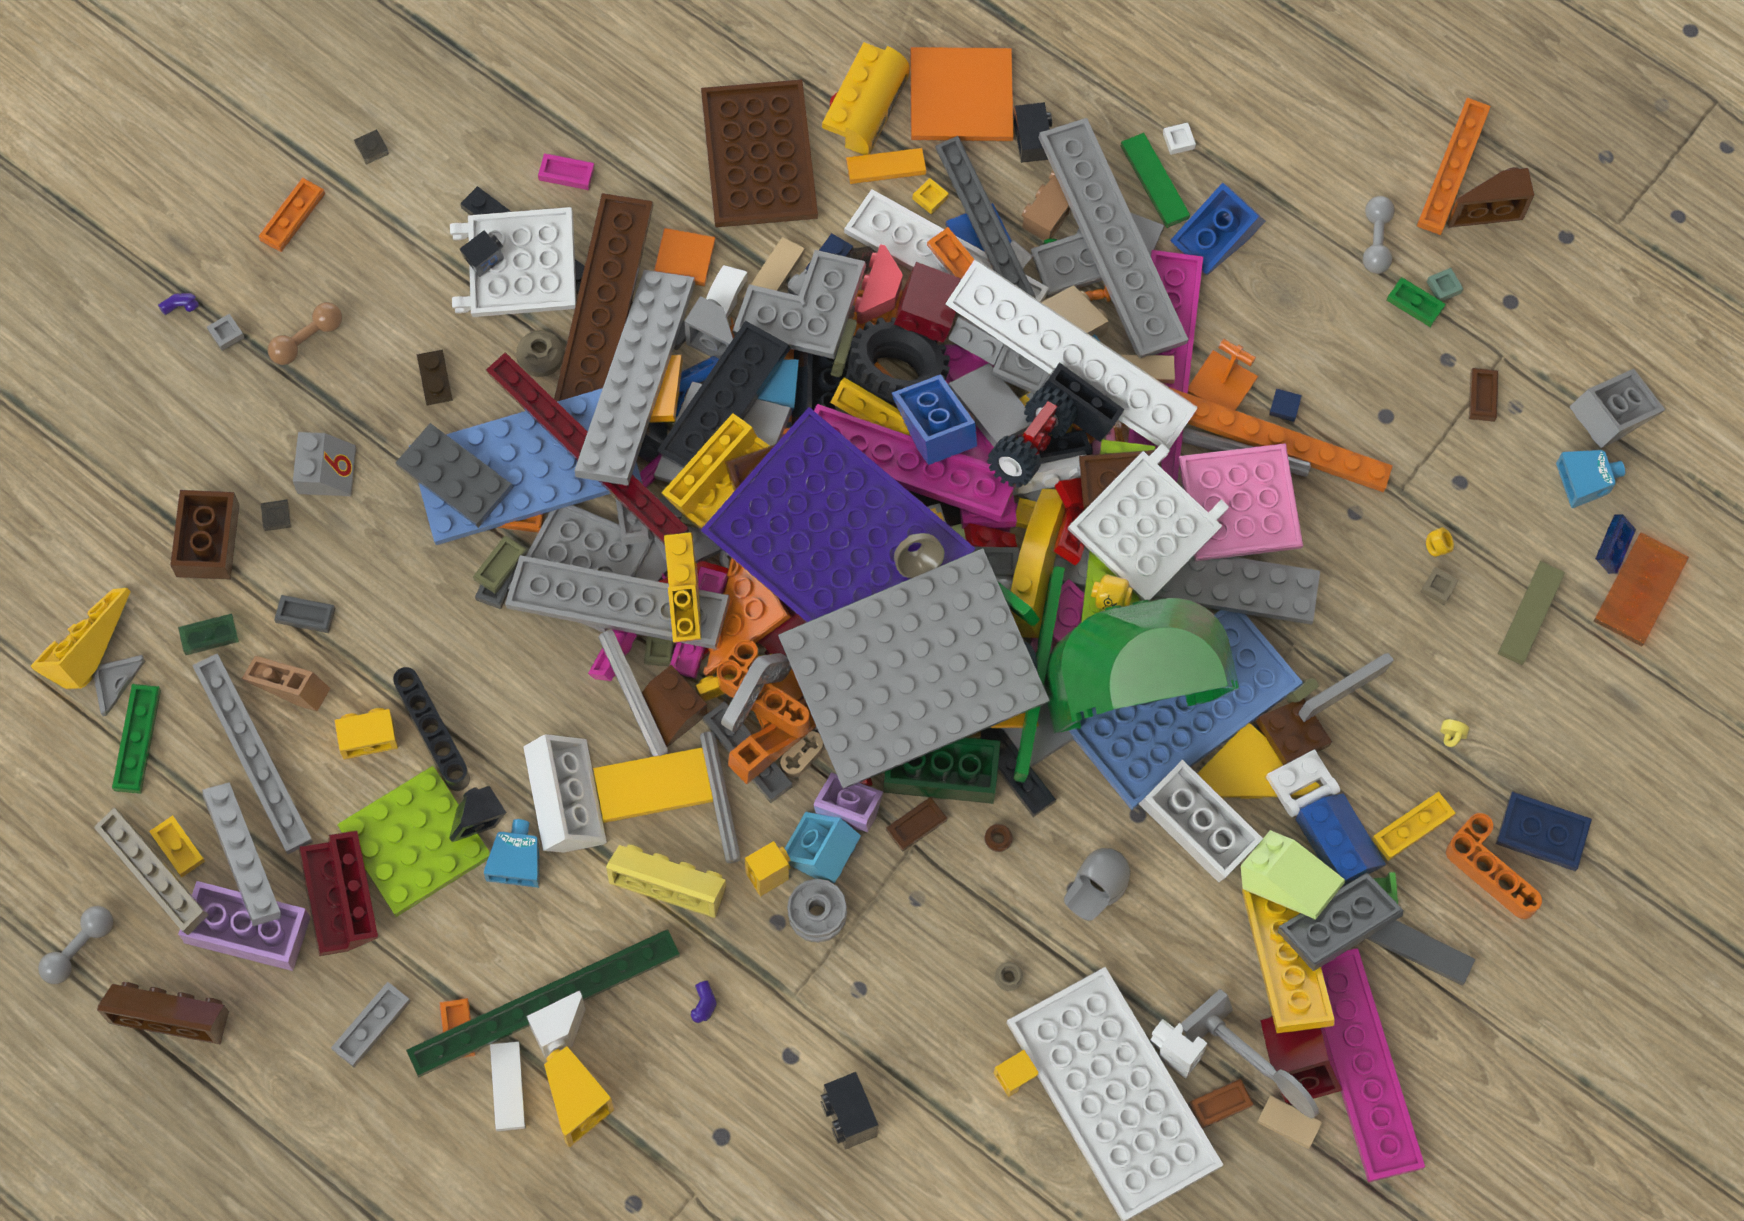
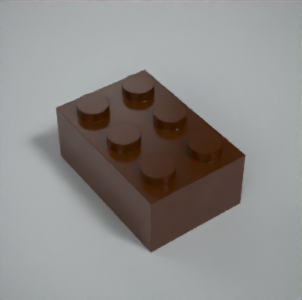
M180 490L170 563L176 577L231 580L240 506L234 492Z

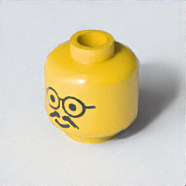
M1104 575L1100 582L1095 581L1091 597L1096 598V607L1101 610L1116 605L1125 607L1130 605L1133 588L1130 587L1126 579Z

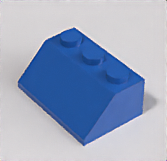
M1344 793L1323 797L1300 809L1295 820L1319 860L1345 879L1342 887L1365 873L1370 874L1386 866L1385 861Z

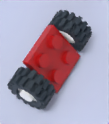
M1049 386L1046 389L1042 387L1039 391L1035 392L1025 406L1024 415H1028L1026 421L1027 423H1032L1024 432L1023 437H1019L1016 440V435L1004 436L988 455L987 463L991 464L989 466L990 471H995L994 477L996 479L1000 476L1002 478L1000 482L1005 484L1008 481L1010 487L1016 484L1017 488L1022 485L1025 486L1031 481L1041 466L1039 451L1046 450L1051 440V435L1053 438H1058L1059 435L1060 437L1063 436L1077 417V413H1075L1077 408L1072 406L1074 401L1072 398L1066 399L1068 394L1064 392L1061 395L1060 389L1056 388L1053 391L1052 387Z

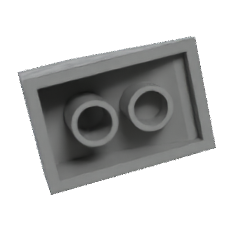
M1635 369L1589 388L1570 406L1576 418L1583 424L1600 448L1618 441L1665 411L1664 407Z

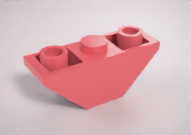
M880 244L877 253H872L869 267L872 268L870 275L865 274L861 290H864L862 298L857 297L854 312L857 313V323L859 324L868 322L895 309L902 288L903 274L887 247Z

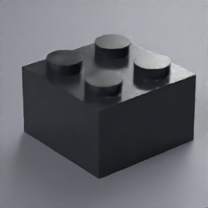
M857 1072L824 1084V1092L820 1095L822 1099L820 1103L825 1116H831L833 1119V1127L831 1129L837 1144L842 1142L846 1150L877 1137L879 1125Z

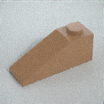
M259 656L253 658L242 677L245 682L292 704L313 711H318L331 689L311 671Z

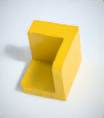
M1022 1050L997 1065L993 1074L1007 1096L1010 1097L1019 1091L1020 1086L1037 1077L1038 1070L1026 1051Z

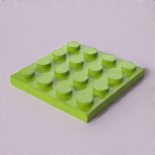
M431 766L337 824L341 833L358 831L365 870L395 917H398L483 864L490 855L489 850L478 834L451 842L449 837L459 804L434 766Z

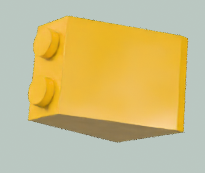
M566 1046L562 1050L560 1048L554 1050L546 1058L548 1062L544 1066L562 1134L570 1148L614 1111L611 1097Z

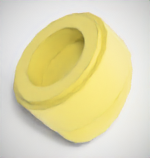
M1444 720L1440 732L1445 735L1444 744L1447 747L1456 746L1461 739L1467 738L1469 727L1456 720Z

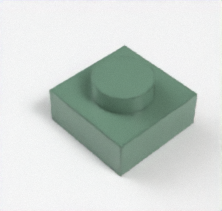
M1452 268L1428 277L1426 281L1435 298L1440 301L1457 296L1463 291V287Z

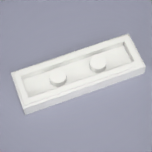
M518 1041L490 1044L496 1131L525 1129L520 1043Z

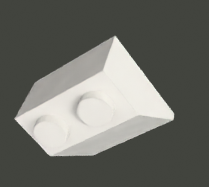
M580 991L527 1016L531 1030L545 1059L558 1048L562 1050L566 1046L568 1048L573 1046L586 1010Z

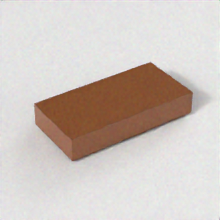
M1241 1079L1188 1103L1202 1129L1249 1109L1254 1105Z

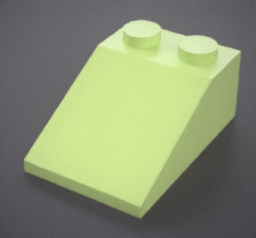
M1271 830L1241 865L1242 887L1244 890L1314 919H1317L1345 883L1344 878L1298 842Z

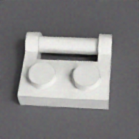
M1315 749L1268 773L1266 776L1291 817L1299 814L1300 809L1319 799L1340 792L1337 781L1332 778ZM1318 780H1321L1323 786L1296 800L1290 796Z

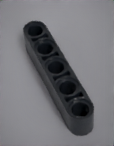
M410 667L398 669L393 676L396 691L449 789L453 791L464 790L470 783L467 766L419 676ZM411 679L414 681L409 687L400 686L404 680ZM418 702L426 703L425 707L421 710L413 709V706ZM429 725L438 726V729L433 733L425 732ZM441 748L451 749L446 756L437 755ZM454 771L463 772L459 779L449 778Z

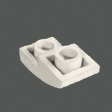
M723 265L710 288L706 299L717 301L724 308L726 318L737 304V294L747 281V272Z

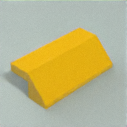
M732 413L663 490L662 494L689 521L702 529L734 492L725 461L770 445L757 437L752 426Z

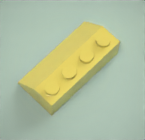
M619 845L606 866L609 884L713 918L716 917L726 889V880L722 879V875L714 871H706L704 873L695 870V866L686 862L676 864L670 862L669 858L662 854L654 853L652 856L643 853L641 848L634 845H627V847Z

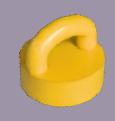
M1444 527L1433 530L1427 535L1426 548L1432 556L1451 553L1454 549L1453 538Z

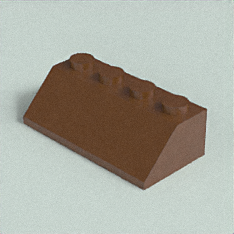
M122 982V985L112 984L98 1004L97 1011L109 1024L219 1045L221 1044L229 1014L228 1009L222 1004L223 1002L215 998H206L205 1001L194 999L195 996L183 992H178L177 996L166 994V990L157 987H150L149 991L139 989L137 984Z

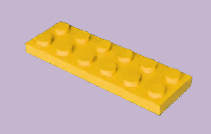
M1242 887V894L1276 1032L1284 1033L1334 1026L1335 1019L1321 967L1313 971L1278 933L1280 925L1300 913L1246 891Z

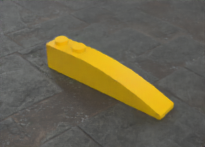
M1056 489L1041 490L1024 536L1013 577L1011 592L1032 607L1040 618V621L1033 627L1011 611L1022 637L1039 638L1049 578L1056 557V553L1053 550L1066 509Z

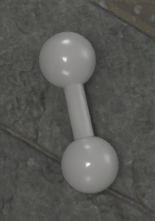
M1384 196L1372 198L1365 208L1367 219L1374 224L1373 245L1367 248L1363 254V264L1369 272L1375 274L1385 272L1392 263V254L1387 247L1383 246L1384 224L1393 218L1395 208L1392 201Z
M93 906L85 910L81 916L80 925L82 930L61 953L51 952L40 960L38 971L45 982L50 984L64 982L71 973L70 959L89 938H101L110 932L113 926V917L109 910L102 906Z

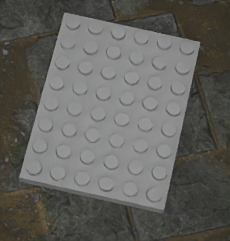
M984 549L975 551L778 635L843 789L1049 702V698Z

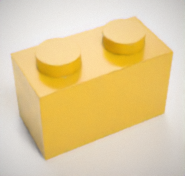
M374 708L366 714L357 715L350 713L343 715L341 719L334 720L339 750L343 760L398 749L390 709Z
M774 841L745 857L746 875L760 897L789 880V870L791 868L788 862L791 861L784 847L778 848Z

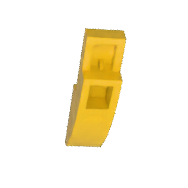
M690 532L664 535L673 642L701 640L700 598L693 534Z

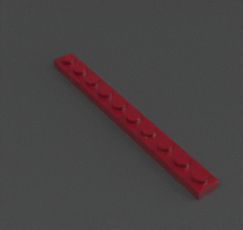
M506 352L502 354L486 369L487 374L578 461L588 431ZM633 474L629 485L599 481L664 545V535L689 533L688 527Z

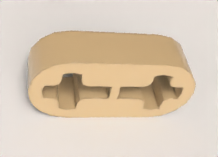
M815 731L809 732L783 754L780 768L788 778L801 776L823 751V740L820 734ZM816 740V749L810 747L804 753L803 751L806 748L805 741L812 742ZM798 756H800L801 758L798 760V769H796L795 767L788 769L787 761L790 760L791 762H793L796 760Z

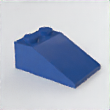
M1222 182L1170 241L1184 254L1202 256V271L1208 275L1244 245L1266 220L1229 186Z
M941 374L892 392V397L916 448L928 465L977 447L975 422Z

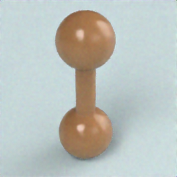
M324 302L316 306L312 314L313 321L292 337L279 335L270 341L268 345L270 359L279 365H287L293 362L297 357V346L318 330L331 332L340 326L342 322L341 310L330 302Z

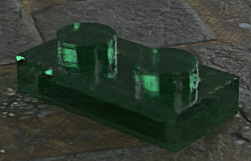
M232 614L178 627L185 656L239 642Z

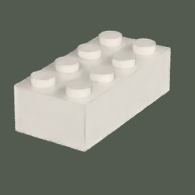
M1183 760L1139 803L1218 882L1226 878L1263 839Z

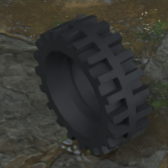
M892 317L890 322H885L883 318H878L876 325H873L870 321L865 323L864 329L859 328L855 337H853L844 366V371H847L845 378L898 409L892 397V392L940 374L946 380L950 369L948 366L950 357L949 355H944L946 351L944 344L938 345L937 340L929 339L924 335L894 325L896 317ZM885 357L902 360L915 369L919 378L910 381L895 379L882 373L874 366L873 361Z

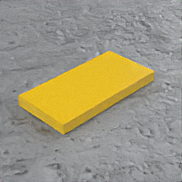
M703 748L593 768L603 823L713 802Z

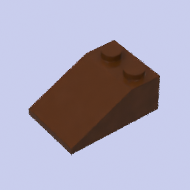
M1512 167L1503 170L1457 198L1447 222L1448 228L1523 220L1534 198L1529 169Z

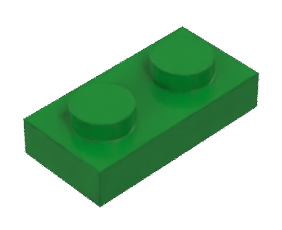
M1403 277L1400 278L1386 300L1430 328L1446 305Z

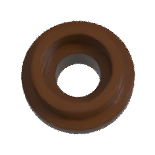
M992 825L985 833V843L992 851H1005L1012 843V833L1005 825ZM995 835H1000L1003 837L1004 840L1000 843H997L994 841L993 837Z

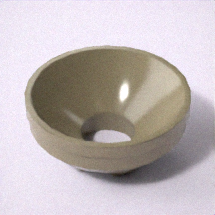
M533 331L520 340L516 352L517 362L531 376H549L561 367L564 358V348L558 337L551 332ZM536 342H543L547 345V348L543 353H535L531 349L532 345Z
M925 533L908 536L898 545L894 553L897 570L904 577L911 579L940 567L944 559V549L941 543L933 535ZM913 543L922 544L917 551H908L909 546Z

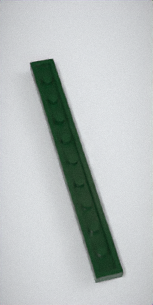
M664 930L407 1049L406 1052L419 1078L529 1027L528 1015L580 991L583 1001L680 957V953L669 930Z

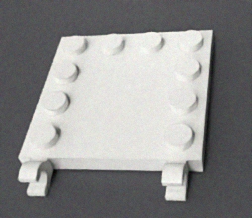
M572 207L468 215V223L450 224V234L453 235V240H463L469 237L470 241L483 230L490 237L495 235L503 245L501 252L504 256L502 261L481 277L469 265L470 296L452 297V308H455V313H466L471 310L472 317L575 309L577 301Z
M1163 443L1150 456L1143 451L1067 528L1117 577L1128 580L1130 587L1133 588V592L1141 600L1149 601L1222 527L1217 520L1229 508L1221 499L1208 513L1158 465L1170 452Z

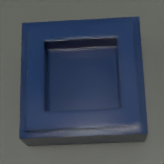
M1276 388L1269 415L1295 422L1302 395Z

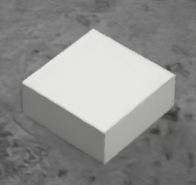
M1188 123L1163 129V136L1170 155L1195 149L1196 143Z

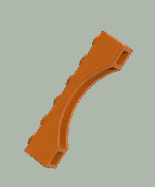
M803 698L800 701V703L803 704L806 708H808L810 716V729L808 731L809 733L817 726L809 710L805 698ZM771 724L761 731L750 735L729 753L728 766L748 784L805 736L793 737L774 724Z

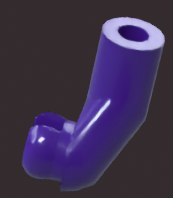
M176 293L159 303L158 307L164 315H167L183 305L186 311L191 312L199 306V303L195 300L196 296L192 293Z
M707 980L695 985L700 1001L696 1008L692 1009L691 1018L696 1023L710 1019L717 1005Z

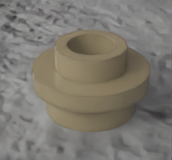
M1011 962L1001 964L995 973L997 985L1006 991L1016 990L1023 981L1022 969L1017 964ZM1011 973L1014 976V980L1008 982L1004 979V975Z

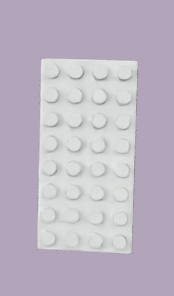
M1106 967L1007 1020V1025L1021 1049L1026 1051L1038 1070L1039 1080L1121 1221H1128L1223 1166L1222 1161Z

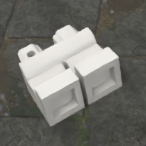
M1162 1019L1152 1032L1153 1036L1150 1042L1160 1050L1159 1058L1186 1079L1203 1057L1207 1042L1199 1036L1194 1042H1191L1182 1035L1183 1027L1180 1023L1174 1028Z

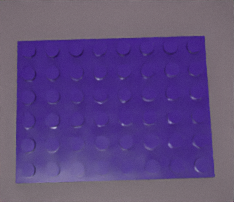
M810 407L701 529L703 534L806 622H810L911 579L899 573L894 561L896 548L910 535L925 533L933 535L938 539L944 549V559L940 566L971 554L976 550L975 547ZM913 543L909 546L908 551H917L922 544Z

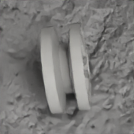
M822 879L805 881L797 886L789 897L787 910L790 926L804 940L816 943L829 941L838 935L844 927L847 917L845 897L838 886L830 881ZM814 906H821L825 909L824 913L818 916L811 914L810 910Z

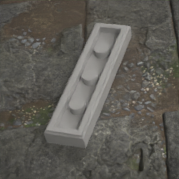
M1389 653L1383 654L1306 701L1298 715L1305 722L1385 673L1394 659Z

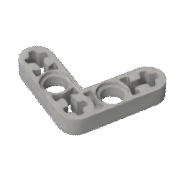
M781 653L762 655L752 663L726 710L721 725L732 732H736L742 726L764 684L781 682L789 674L792 667L788 657Z

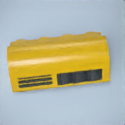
M863 42L822 122V128L845 137V148L862 155H869L909 78L910 66L906 58L889 46L883 50Z

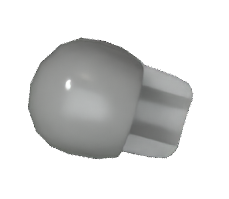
M1100 848L1093 851L1079 868L1074 883L1064 897L1067 907L1084 920L1091 921L1106 906L1117 902L1126 891L1130 880L1131 871L1126 858L1112 848ZM1090 879H1092L1093 881H1095V882H1096L1098 885H1100L1105 891H1104V892H1101V891L1097 890V889H1096L1094 886H1092V884L1090 883Z

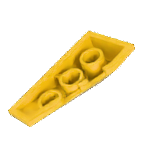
M128 588L112 589L87 612L89 616L87 619L69 627L67 630L70 634L59 644L56 641L51 643L30 667L65 689H81L89 684L92 679L91 675L97 670L131 591Z

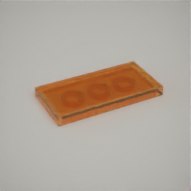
M1640 532L1593 622L1642 647L1689 557Z

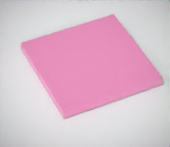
M1286 444L1179 456L1183 489L1208 513L1221 499L1229 506L1227 511L1217 520L1222 527L1194 555L1195 561L1302 549L1303 542Z

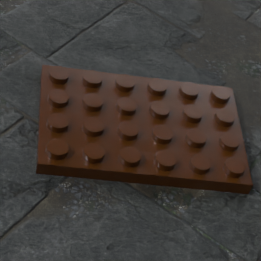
M802 79L701 88L715 228L818 219Z

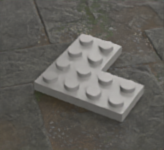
M815 250L799 296L749 284L733 328L734 335L737 334L746 320L788 343L791 349L835 359L866 268L865 261Z

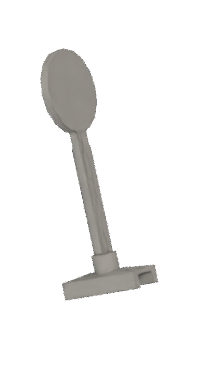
M1221 989L1181 1023L1183 1031L1186 1033L1184 1037L1191 1042H1194L1198 1036L1203 1038L1208 1032L1218 1036L1264 1076L1272 1079L1283 1095L1298 1111L1311 1119L1319 1114L1315 1101L1300 1082L1284 1070L1276 1071L1268 1061L1226 1027L1225 1022L1222 1020L1233 1009L1228 995Z

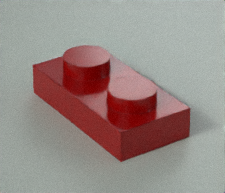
M969 523L964 528L966 541L973 547H1017L1015 534Z

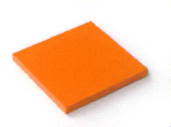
M911 47V140L947 141L959 136L961 141H1013L1012 48Z

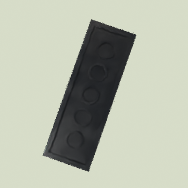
M745 320L658 448L657 452L659 455L684 468L732 413L743 420L790 351V345Z

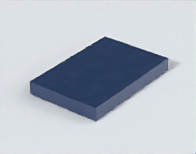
M1512 792L1507 803L1496 844L1576 872L1592 819Z

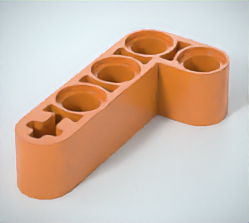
M747 639L738 641L717 668L719 688L732 698H734L752 663L759 657L758 648L753 641ZM743 654L752 655L749 659L740 658ZM728 674H733L736 676L732 680L724 679V677ZM764 684L751 710L793 737L805 736L810 729L808 708L772 684ZM772 703H778L781 705L777 709H772L768 707Z
M1484 813L1474 814L1446 848L1447 858L1520 919L1531 918L1542 904L1541 894L1482 845L1493 830V822ZM1472 825H1480L1484 833L1475 832ZM1455 844H1462L1466 848L1467 853L1458 852ZM1477 862L1485 863L1489 871L1480 870L1477 867ZM1499 880L1508 882L1510 890L1501 888ZM1518 891L1519 894L1514 898L1513 894ZM1525 900L1530 902V905L1527 907L1523 905Z

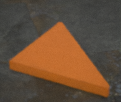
M732 558L727 574L729 579L725 593L723 592L724 595H729L730 602L717 649L709 648L710 655L707 667H704L703 671L705 676H712L717 672L719 664L738 641L747 639L757 643L791 618L784 603Z

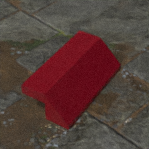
M358 831L329 835L327 843L299 847L319 956L348 952L378 939Z

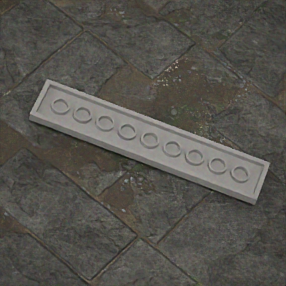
M1084 118L1040 132L1038 138L1136 355L1140 359L1187 344L1188 337L1088 119Z
M650 270L643 271L575 467V477L629 485L695 286L694 277Z
M1086 546L1084 547L1082 558L1076 566L1056 554L1054 567L1065 568L1062 584L1070 579L1077 587L1085 588L1089 549ZM1193 556L1152 599L1180 598L1193 601L1205 608L1312 625L1320 571L1237 557L1195 561Z

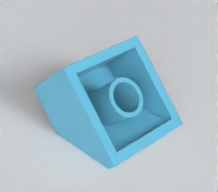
M805 812L785 847L791 860L788 863L795 869L815 879L828 880L831 883H835L841 875L842 869L851 853L855 850L861 835L841 818Z

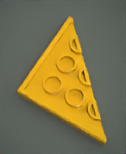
M1249 723L1197 774L1222 799L1241 797L1240 799H1263V797H1278L1266 776L1268 773L1282 767L1283 764L1266 737ZM1315 782L1290 796L1291 798H1300L1321 786Z

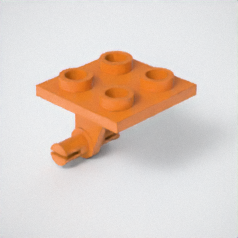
M1223 339L1219 349L1232 355L1231 360L1213 350L1188 386V393L1218 405L1237 410L1258 378L1254 373L1238 365V360L1251 367L1256 357L1244 351L1243 346H1236Z

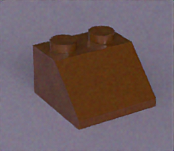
M672 665L651 680L642 691L666 747L670 746L708 714L706 702Z

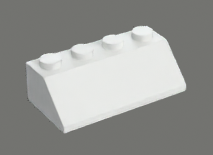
M544 734L523 746L543 851L565 853L607 843L587 740Z

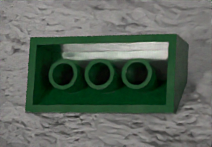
M965 737L885 771L883 793L994 804L1000 741Z

